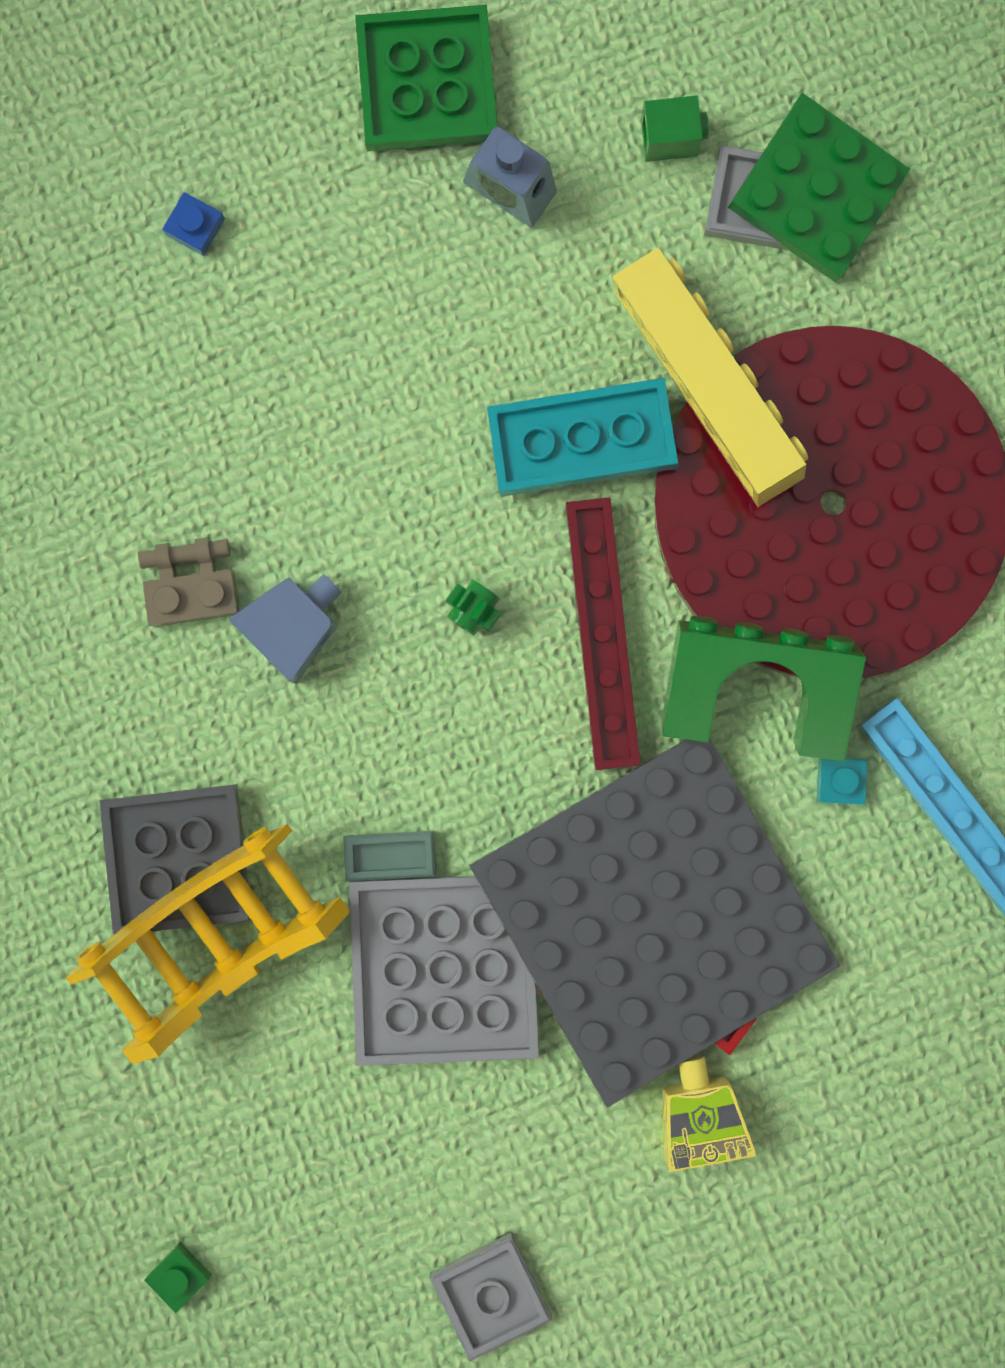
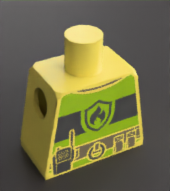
M694 1055L680 1063L678 1066L682 1083L663 1087V1154L669 1172L756 1157L749 1132L725 1076L709 1078L704 1055Z

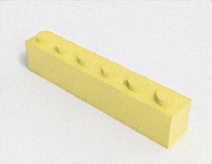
M658 247L613 275L616 296L757 507L805 479V461L808 460L806 450L795 436L789 439L780 426L783 423V419L779 410L771 400L766 402L762 400L756 391L758 382L748 365L745 363L741 366L738 365L731 354L734 348L722 328L715 330L707 319L710 313L704 300L697 292L693 295L689 293L683 284L686 278L678 262L674 258L667 260Z

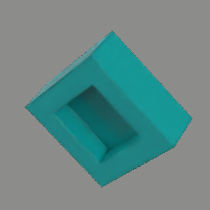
M819 758L816 802L865 805L867 760L845 759V762Z

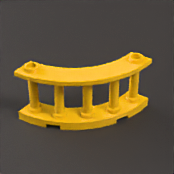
M288 824L270 832L267 827L258 829L244 840L242 847L216 861L175 888L129 922L104 944L96 942L77 956L76 961L79 965L65 978L70 985L94 976L134 1027L132 1033L135 1037L122 1049V1052L132 1065L159 1057L185 1030L203 1016L197 1008L219 990L225 997L241 985L258 975L260 969L257 964L275 953L283 960L308 946L326 940L350 913V910L340 897L321 904L319 900L314 901L277 851L276 847L292 832ZM261 860L298 910L297 916L284 924L279 919L274 920L239 870ZM221 880L260 931L257 935L259 939L241 951L229 946L194 899V897ZM177 909L181 911L216 958L214 964L216 968L197 983L193 979L188 981L150 930ZM134 942L137 943L173 991L171 997L174 1001L157 1016L147 1013L110 964Z

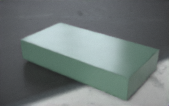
M434 831L343 836L346 882L436 876Z

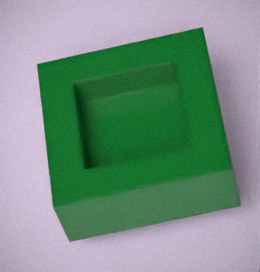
M179 1242L147 1275L144 1281L177 1313L209 1280L212 1274Z

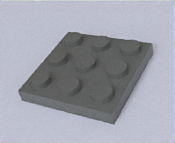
M237 784L99 800L113 935L175 888L244 845ZM245 867L239 870V872L248 883L247 869ZM222 880L194 897L213 924L250 920ZM177 909L150 930L153 932L192 926L181 911Z

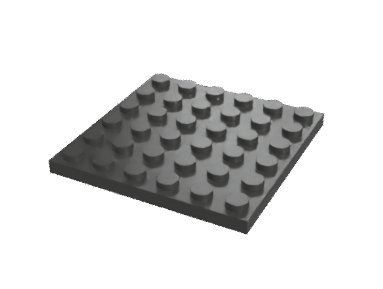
M710 738L708 743L686 739L469 864L483 892L607 1108L840 967Z

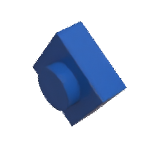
M183 192L162 230L166 236L204 256L222 226L225 217L222 212Z

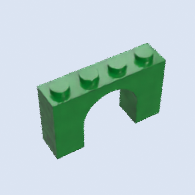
M691 616L690 621L678 620L661 719L664 737L708 743L716 698L722 683L733 671L741 666L753 662L766 661L787 667L801 680L802 699L793 740L799 756L845 762L866 656L859 645H854L855 641L853 639L839 635H828L826 641L811 639L808 633L796 629H782L781 634L763 632V627L746 622L736 623L735 628L718 626L717 620L703 616Z

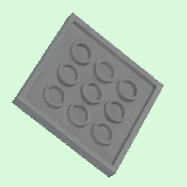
M475 876L349 882L356 1066L539 1058L536 983Z

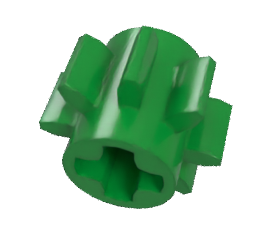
M471 580L466 589L457 583L445 600L448 605L453 607L447 618L473 636H475L480 627L490 632L501 616V613L494 608L500 598L475 580Z

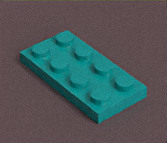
M665 378L487 407L498 489L501 497L678 469V458Z

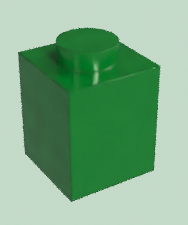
M698 95L644 101L641 128L645 162L698 156L702 140L708 139L709 134L707 112H700Z

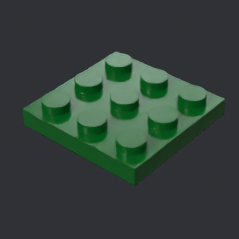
M487 5L355 15L364 135L367 152L485 142L489 134L497 126Z
M801 93L727 208L759 230L775 238L776 241L834 282H837L842 278L910 168L807 95Z

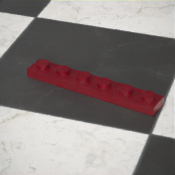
M611 498L566 502L565 508L594 770L640 766Z

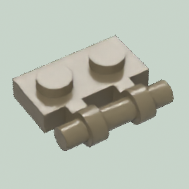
M210 537L195 539L194 544L172 547L170 543L155 545L153 550L138 552L141 569L158 567L160 579L143 582L148 626L158 627L227 617L239 612L234 571L232 569L216 571L215 558L231 556L228 539L211 541ZM198 561L199 574L177 577L175 564Z

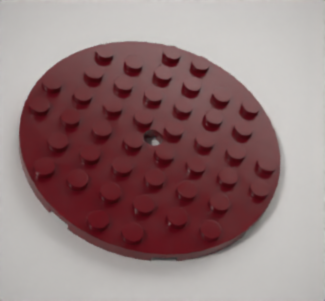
M817 326L786 331L765 338L735 354L733 357L738 365L747 364L758 382L756 391L764 402L771 400L779 410L783 419V423L780 426L790 439L795 436L806 450L808 460L805 461V479L757 507L688 402L685 403L672 426L678 458V469L660 471L656 474L654 520L658 545L667 573L677 593L694 616L715 619L718 622V626L735 628L736 623L746 622L763 627V632L781 634L782 629H796L808 633L811 639L826 641L828 635L851 638L855 641L854 645H859L866 656L862 678L881 675L905 667L946 643L979 609L990 592L1005 557V452L989 415L974 393L955 373L924 350L902 339L858 327ZM826 491L835 492L841 498H844L843 510L840 514H828L821 507V497ZM766 661L753 662L763 668L784 675L798 677L793 671L783 665Z

